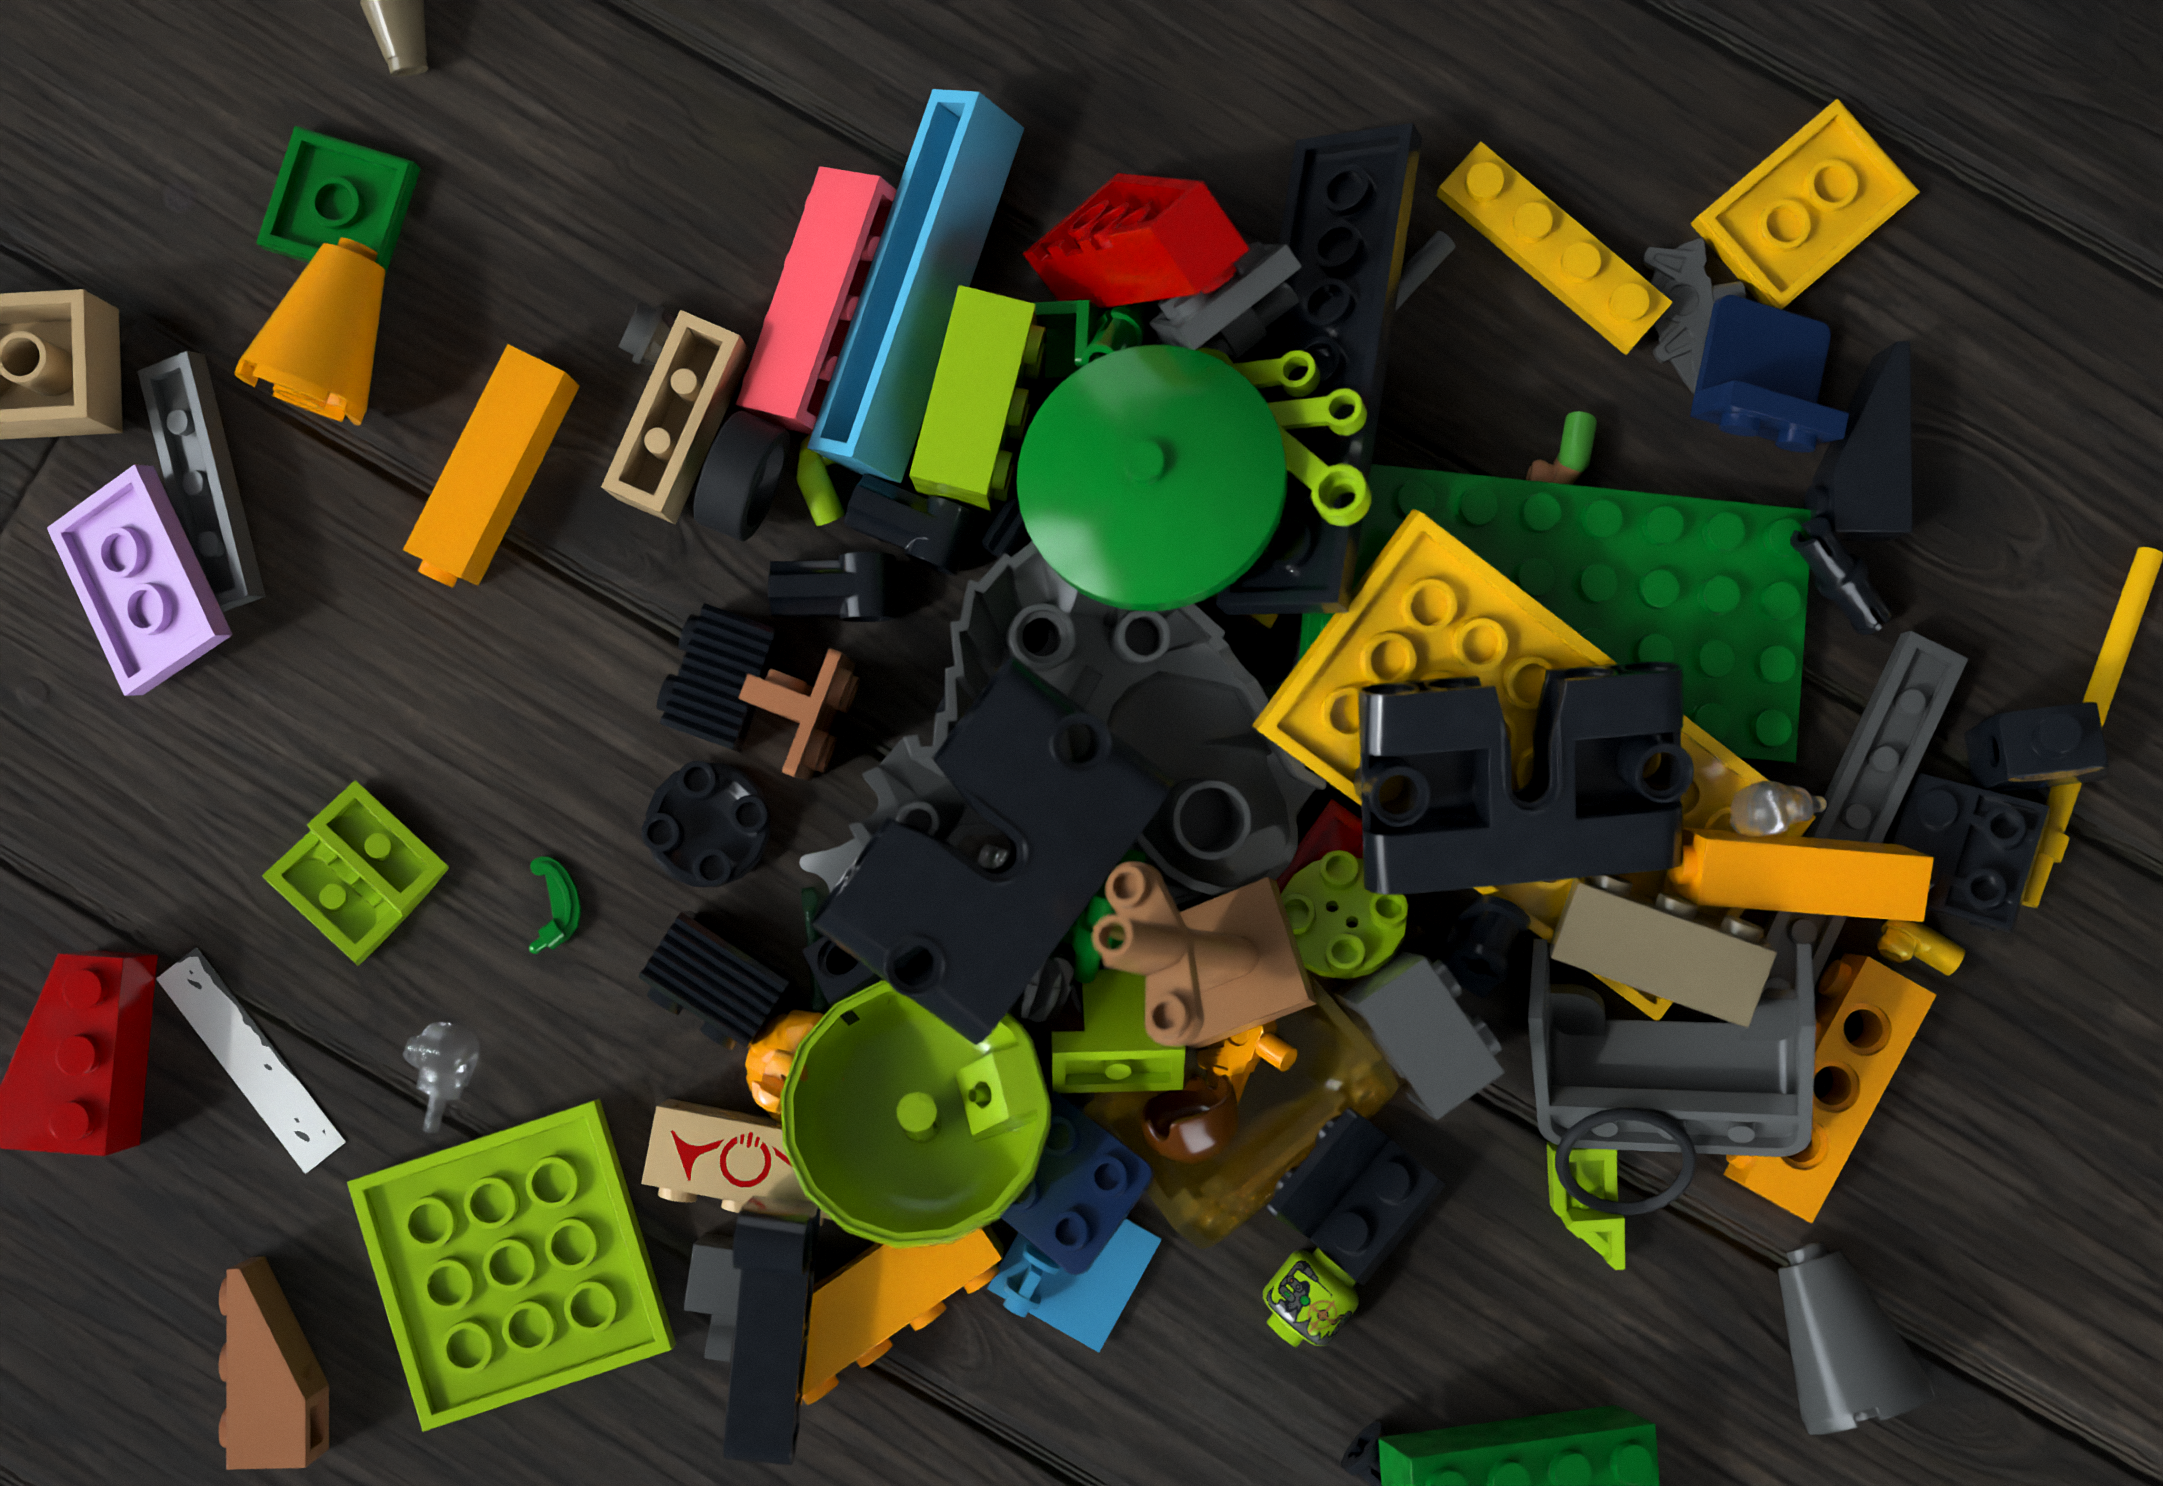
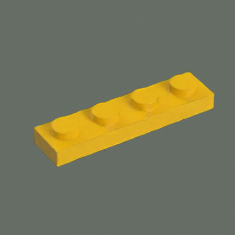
M1481 141L1439 186L1436 195L1623 354L1627 355L1673 303Z

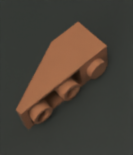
M251 1257L227 1269V1276L222 1281L219 1291V1308L222 1315L227 1316V1342L223 1345L219 1357L220 1378L223 1382H226V1408L222 1413L219 1423V1441L221 1446L226 1448V1470L306 1468L329 1450V1383L266 1257Z

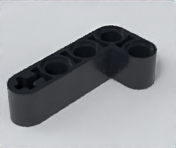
M752 1196L740 1209L733 1244L734 1269H741L724 1431V1459L793 1465L800 1429L821 1209L813 1201Z

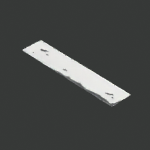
M197 947L156 978L305 1174L346 1143Z

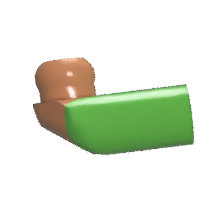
M1587 412L1569 413L1565 418L1560 452L1553 464L1540 459L1533 461L1532 466L1528 469L1525 480L1573 485L1590 464L1597 424L1596 418Z

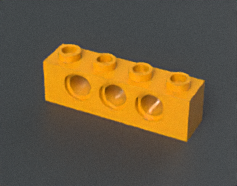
M1844 953L1841 960H1835L1829 965L1818 985V992L1822 995L1815 1006L1814 1077L1819 1070L1828 1067L1833 1076V1084L1829 1093L1818 1099L1813 1091L1810 1144L1803 1151L1784 1157L1726 1155L1729 1165L1723 1175L1811 1224L1936 997V994L1869 956ZM1857 1010L1863 1020V1030L1861 1035L1850 1043L1844 1034V1023L1846 1018Z

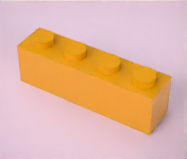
M990 1224L952 1244L897 1249L876 1242L816 1283L813 1290L803 1400L805 1403L810 1405L835 1388L840 1382L835 1374L855 1360L861 1368H864L884 1355L893 1346L889 1337L909 1323L914 1331L931 1323L947 1308L942 1300L961 1287H964L967 1293L970 1294L996 1277L1000 1272L996 1263L1003 1259L1005 1247Z

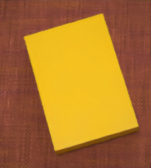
M1837 98L1704 210L1690 224L1734 275L1743 282L1744 286L1759 303L1782 310L1920 193V191Z

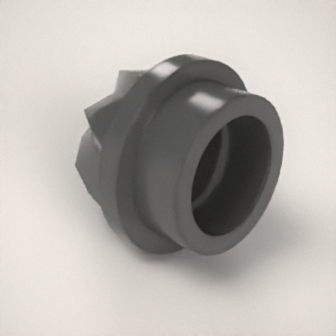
M639 302L618 348L632 354L633 358L631 361L638 365L639 363L656 365L676 319L665 310V307L659 304L656 309H653Z

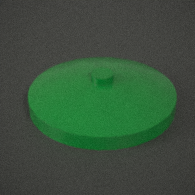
M1171 345L1131 347L1107 354L1084 365L1056 387L1044 401L1027 430L1021 448L1017 473L1018 500L1026 529L1033 543L1048 565L1071 587L1098 602L1121 609L1134 611L1171 610L1205 600L1222 591L1241 577L1261 556L1279 524L1284 509L1288 480L1287 459L1279 427L1267 402L1259 391L1233 367L1206 353L1185 347Z

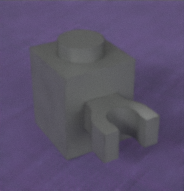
M704 1233L693 1244L684 1310L712 1314L704 1358L730 1362L733 1353L741 1269H734L733 1267L734 1237Z

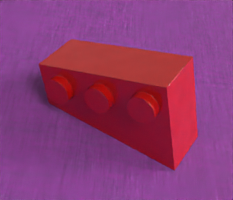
M103 950L58 953L0 1085V1149L107 1156L140 1145L158 954Z

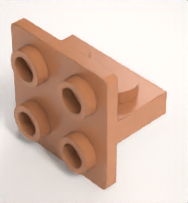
M829 648L814 687L807 685L806 682L773 669L769 670L766 680L750 674L746 677L738 699L800 723L782 772L811 781L815 770L824 773L830 763L837 743V737L830 735L831 727L838 710L844 713L849 711L860 683V678L853 675L855 663L842 652Z

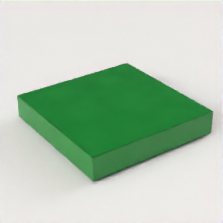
M294 126L256 244L264 250L309 263L322 244L337 245L341 237L348 238L376 251L378 255L375 262L381 265L387 273L416 185L420 167L414 161Z

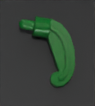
M544 856L535 858L530 864V869L534 875L546 876L553 920L538 930L540 937L529 945V951L532 954H538L546 947L554 950L570 939L579 927L582 911L578 889L568 870L560 862Z

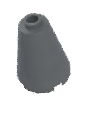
M1819 1241L1785 1252L1790 1264L1778 1268L1801 1419L1804 1421L1808 1434L1820 1435L1858 1427L1857 1421L1879 1416L1881 1421L1916 1409L1935 1398L1931 1386L1932 1382L1841 1249L1828 1252L1824 1241Z

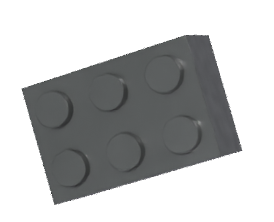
M1397 950L1392 960L1372 974L1350 978L1332 991L1404 1097L1436 1120L1505 1073L1494 1058V1055L1502 1050L1499 1042L1479 1016L1472 1019L1466 1011L1462 1012L1454 1000L1462 994V990L1452 974L1439 959L1433 962L1428 956L1422 957L1417 953L1411 954Z

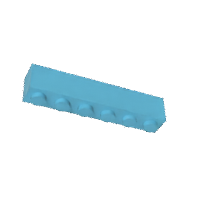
M932 89L807 446L808 449L856 474L864 475L865 473L875 478L898 483L902 482L926 413L958 286H970L1024 131L1022 125L980 92Z

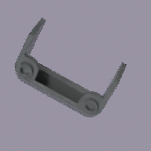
M1534 939L1528 1021L1538 1128L1543 1137L1548 1141L1559 1145L1561 1138L1573 1125L1599 1111L1613 1108H1640L1657 1112L1672 1119L1681 1126L1693 1141L1696 1153L1784 1157L1797 1154L1810 1144L1816 1031L1811 944L1796 945L1795 989H1763L1749 1028L1735 1023L1606 1020L1604 1001L1592 989L1574 983L1551 984L1547 939ZM1638 1121L1605 1123L1585 1133L1573 1146V1148L1682 1153L1674 1138L1664 1130Z

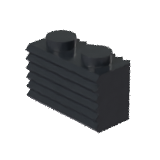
M704 603L700 616L691 614L682 629L679 639V650L686 653L683 656L678 676L671 673L668 674L660 689L656 706L658 710L664 711L660 724L741 752L757 707L738 699L748 674L766 680L769 670L772 669L784 634L771 626Z
M691 910L679 913L638 976V978L651 986L647 996L653 1002L677 1015L681 1013L683 1008H686L705 1021L700 1029L703 1034L730 1050H733L737 1043L745 1048L752 1045L759 1032L768 1023V1020L771 1019L796 981L792 975L764 959L761 955L755 953L749 947L732 938L729 934L723 932Z

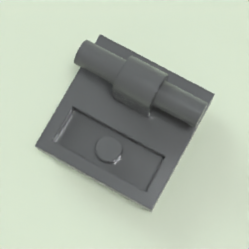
M1260 241L1249 244L1248 248L1250 250L1233 263L1236 267V272L1227 282L1209 293L1200 291L1194 295L1162 299L1158 306L1163 312L1149 322L1150 326L1163 344L1185 347L1196 350L1198 347L1216 349L1224 352L1228 357L1239 358L1267 336L1266 328L1299 303V299L1293 289L1286 282H1283L1302 267L1288 245L1261 244Z

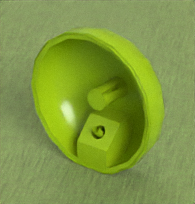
M886 980L880 981L831 1007L799 1043L781 1091L783 1148L805 1195L846 1232L897 1249L952 1244L1000 1219L1034 1178L1051 1125V1103L1034 1043L1021 1023L1007 1012L992 1033L982 1043L974 1045L915 1001L896 992ZM853 1010L861 1020L848 1026L840 1016ZM806 1064L808 1079L804 1082L800 1080L803 1066Z

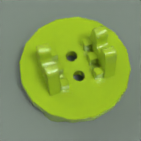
M1332 851L1324 855L1321 860L1313 861L1294 874L1281 893L1304 966L1320 976L1350 979L1372 974L1392 960L1404 941L1408 914V903L1403 894H1377L1364 888L1363 859L1355 858L1354 855L1347 851ZM1329 906H1335L1338 908V910L1335 912H1330L1327 910V908ZM1348 922H1355L1357 926L1350 928L1346 924Z

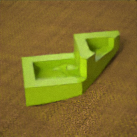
M1547 1142L1548 1184L1551 1208L1561 1217L1568 1230L1578 1238L1581 1237L1601 1254L1615 1270H1625L1624 1216L1622 1214L1597 1211L1583 1205L1572 1197L1560 1183L1555 1169V1154L1558 1145ZM1572 1148L1569 1155V1168L1572 1177L1578 1185L1588 1193L1601 1199L1618 1202L1617 1150Z

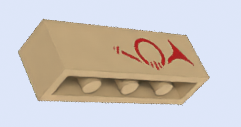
M668 1099L656 1106L641 1184L659 1187V1197L677 1202H696L697 1195L723 1199L721 1205L723 1209L736 1213L740 1212L741 1207L752 1196L811 1201L805 1195L783 1148L782 1123H778L770 1117ZM822 1209L820 1226L823 1225L824 1218L833 1220Z

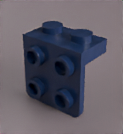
M1726 295L1717 299L1712 308L1690 417L1717 424L1719 429L1725 433L1738 436H1759L1776 441L1775 445L1777 447L1793 452H1813L1818 444L1843 439L1849 413L1817 404L1831 338L1829 327L1823 322L1735 295Z
M1054 1091L1049 1097L1051 1103L1050 1130L1035 1176L1001 1218L1068 1273L1082 1275L1090 1269L1154 1178V1169L1149 1162L1092 1119L1095 1115L1093 1110L1075 1097Z

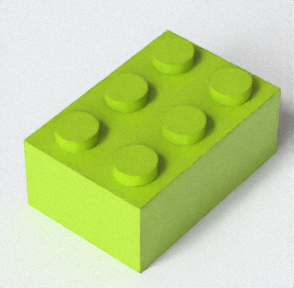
M962 285L958 286L909 475L918 496L928 499L929 495L937 496L971 511L990 516L993 514L996 500L1007 502L1016 465L1012 464L1014 453L1009 452L1011 440L1023 441L1031 410V404L1028 403L1030 390L1025 389L1027 378L1038 381L1047 343H1043L1046 328L1037 325L1036 304Z

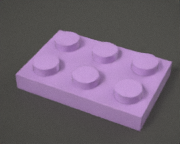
M134 464L47 527L124 696L146 694L233 635L154 466Z

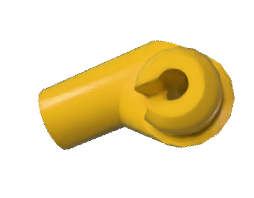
M1887 920L1881 927L1883 936L1877 942L1880 954L1893 962L1902 963L1910 960L1914 955L1946 976L1952 974L1959 967L1965 956L1964 948L1931 927L1916 921Z

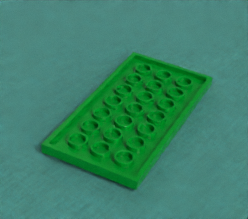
M1371 464L1368 483L1371 492V504L1367 513L1363 516L1352 590L1412 509L1421 511L1617 664L1655 661L1682 665L1684 667L1683 715L1740 759L1781 763L1796 762L1809 566L1799 552L1795 551L1790 545V538L1793 532L1797 530L1801 532L1806 541L1811 539L1801 527L1803 523L1811 520V510ZM1335 613L1303 614L1299 661Z

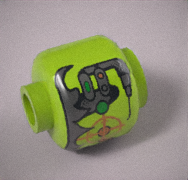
M1319 1247L1313 1253L1303 1249L1296 1250L1264 1288L1263 1299L1268 1308L1273 1312L1266 1322L1281 1338L1294 1347H1298L1303 1339L1316 1346H1326L1357 1309L1359 1297L1353 1288L1356 1281Z

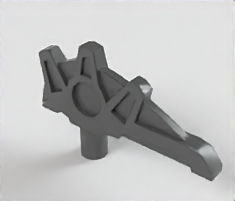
M1702 237L1684 243L1676 249L1649 247L1642 258V265L1654 272L1650 283L1673 302L1653 325L1660 342L1652 351L1654 358L1661 364L1670 361L1693 396L1695 394L1714 302L1726 295L1745 298V288L1742 281L1712 285L1711 278L1706 275L1704 269L1707 259L1705 243Z

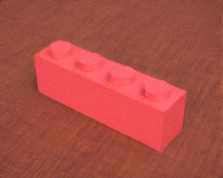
M819 166L811 192L806 199L805 209L791 249L786 256L784 269L771 306L765 316L753 357L744 375L742 388L736 402L737 406L788 430L808 435L812 434L897 192L882 177Z

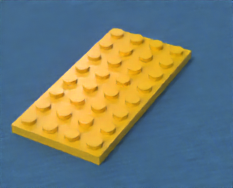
M1412 509L1352 590L1349 612L1335 613L1252 726L1361 805L1353 785L1355 771L1360 765L1358 689L1363 686L1380 683L1478 676L1481 686L1493 685L1496 687L1511 746L1512 789L1517 790L1528 784L1533 773V730L1546 670L1617 663L1421 511ZM1683 715L1681 748L1685 749L1690 755L1694 766L1692 783L1687 791L1681 795L1683 827L1801 837L1816 817ZM1660 753L1654 754L1647 760L1643 770L1644 778L1650 777L1658 769L1661 760ZM1403 775L1392 776L1382 784L1379 791V801H1390L1399 795L1403 788ZM1668 869L1615 874L1633 883L1631 891L1654 898L1658 897L1659 892H1663L1690 901L1672 891L1673 883L1670 880ZM1574 878L1476 887L1474 889L1482 895L1504 898L1522 908L1530 917L1529 929L1541 938L1547 939L1548 943H1550ZM1697 905V911L1722 919L1724 915L1739 918L1746 909ZM1589 972L1655 1021H1659L1673 1003L1671 1000Z

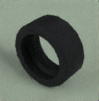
M745 411L734 413L727 420L712 444L699 478L693 505L695 521L704 527L741 542L748 540L754 535L772 505L786 467L790 449V434L786 428Z

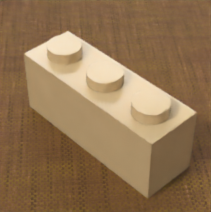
M679 311L601 487L621 502L676 525L752 354L740 335L685 311Z

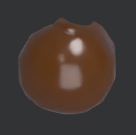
M1194 1075L1184 1090L1166 1091L1149 1099L1139 1114L1140 1127L1146 1143L1158 1155L1182 1163L1195 1164L1222 1153L1239 1129L1237 1099L1229 1076H1220L1217 1088L1210 1086L1200 1075Z

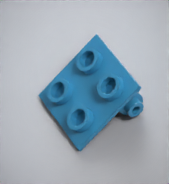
M1125 1218L1090 1269L1082 1275H1073L1064 1270L1018 1232L999 1266V1274L991 1280L987 1289L1004 1298V1307L1014 1314L1025 1318L1030 1313L1093 1350L1100 1352L1162 1238Z

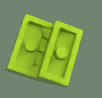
M355 780L307 824L310 831L270 867L262 877L359 966L416 908L449 867Z

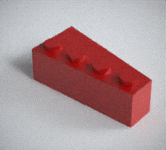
M1117 173L1027 249L1023 255L1058 301L1090 300L1098 307L1106 308L1194 295L1200 291L1209 293L1222 286L1234 275L1236 267L1233 263L1250 249L1203 182Z

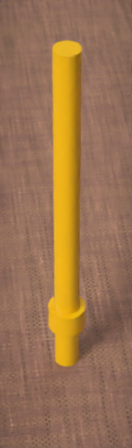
M2139 547L2136 551L2082 703L2097 702L2101 727H2103L2163 560V552L2154 548ZM2082 783L2051 787L2045 804L2050 806L2051 813L2022 905L2038 908L2053 863L2062 862L2070 840L2064 833Z

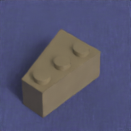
M1616 875L1573 879L1549 945L1551 958L1749 1028L1777 954L1776 950L1763 935V928L1737 917L1724 915L1722 919L1697 911L1698 906L1671 894L1659 892L1658 897L1654 898L1631 891L1633 883Z

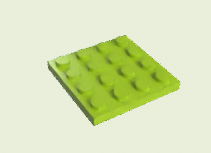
M600 1098L378 1170L347 1182L423 1432L670 1351L676 1345Z

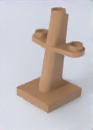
M1129 861L1117 866L1109 875L1105 888L1106 898L1118 915H1108L1094 926L1093 943L1096 950L1102 955L1105 966L1146 976L1145 1028L1155 1042L1166 1046H1183L1188 1044L1189 1047L1200 1049L1317 1004L1275 880L1265 877L1179 912L1161 874L1155 867L1142 862ZM1108 936L1125 940V942L1119 949L1111 950L1108 945Z

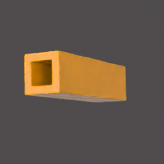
M507 344L403 548L404 551L423 560L418 572L451 588H454L458 578L479 586L580 387L565 371Z
M1683 827L1682 864L1676 868L1668 869L1670 880L1673 883L1672 891L1697 905L1924 922L1934 857L1898 844Z

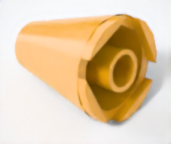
M343 237L339 239L337 245L322 244L239 359L234 372L235 376L253 387L256 386L258 378L274 383V393L272 396L282 401L343 422L346 414L354 425H361L363 417L367 413L386 270L375 262L378 253L364 244Z

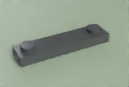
M185 351L137 371L169 500L221 611L224 612L266 597L205 354Z

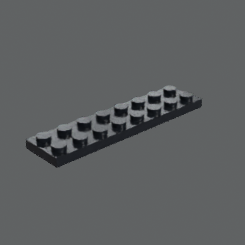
M1413 123L1296 140L1278 244H1287L1302 266L1283 281L1293 289L1299 299V303L1266 328L1267 336L1261 341L1258 361L1279 359L1288 352L1301 350L1313 357L1320 371V382L1317 388L1306 396H1291L1283 389L1282 385L1258 388L1257 390L1267 403L1327 397L1333 391L1343 388L1351 389L1360 396L1367 411V418L1363 427L1354 434H1336L1330 429L1329 425L1288 429L1286 431L1328 467L1344 464L1356 468L1364 477L1367 485L1370 477L1422 136ZM1300 366L1293 369L1288 376V380L1297 381L1302 379L1307 374L1308 367ZM1347 404L1339 407L1334 414V418L1343 420L1350 417L1355 411V406ZM1287 470V494L1284 509L1269 544L1261 556L1241 577L1218 592L1216 606L1227 615L1348 613L1363 517L1359 521L1347 526H1337L1327 522L1321 516L1312 500V490ZM1353 493L1341 494L1336 498L1334 508L1343 509L1348 507L1355 501L1356 495Z

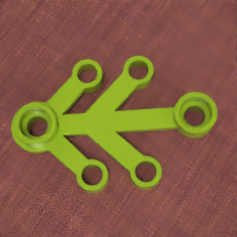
M1210 348L1196 349L1230 365L1242 374L1256 389L1282 385L1289 395L1302 397L1313 392L1320 382V371L1313 357L1305 351H1291L1279 359L1234 364L1228 355L1222 351ZM1300 366L1308 367V372L1302 379L1297 381L1288 380V376L1293 369ZM1343 388L1333 391L1327 397L1267 403L1281 433L1287 459V470L1312 490V500L1321 516L1327 522L1337 526H1347L1359 521L1367 513L1371 504V492L1362 474L1356 468L1349 465L1339 464L1328 467L1286 430L1329 425L1330 429L1336 434H1354L1363 427L1367 418V411L1360 396L1351 389ZM1347 404L1355 406V411L1350 417L1343 420L1334 418V414L1339 407ZM1353 493L1356 495L1355 501L1348 507L1343 509L1334 508V502L1341 494Z

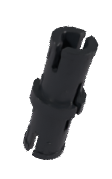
M1818 517L1803 523L1801 527L1811 539L1806 541L1801 532L1795 530L1790 538V545L1795 551L1799 552L1817 576L1815 579L1817 589L1827 599L1835 600L1858 634L1867 635L1880 630L1882 626L1871 613L1876 611L1882 621L1888 623L1893 615V609L1883 600L1867 578L1869 574L1868 566L1860 556L1857 557L1856 554H1850L1825 518Z

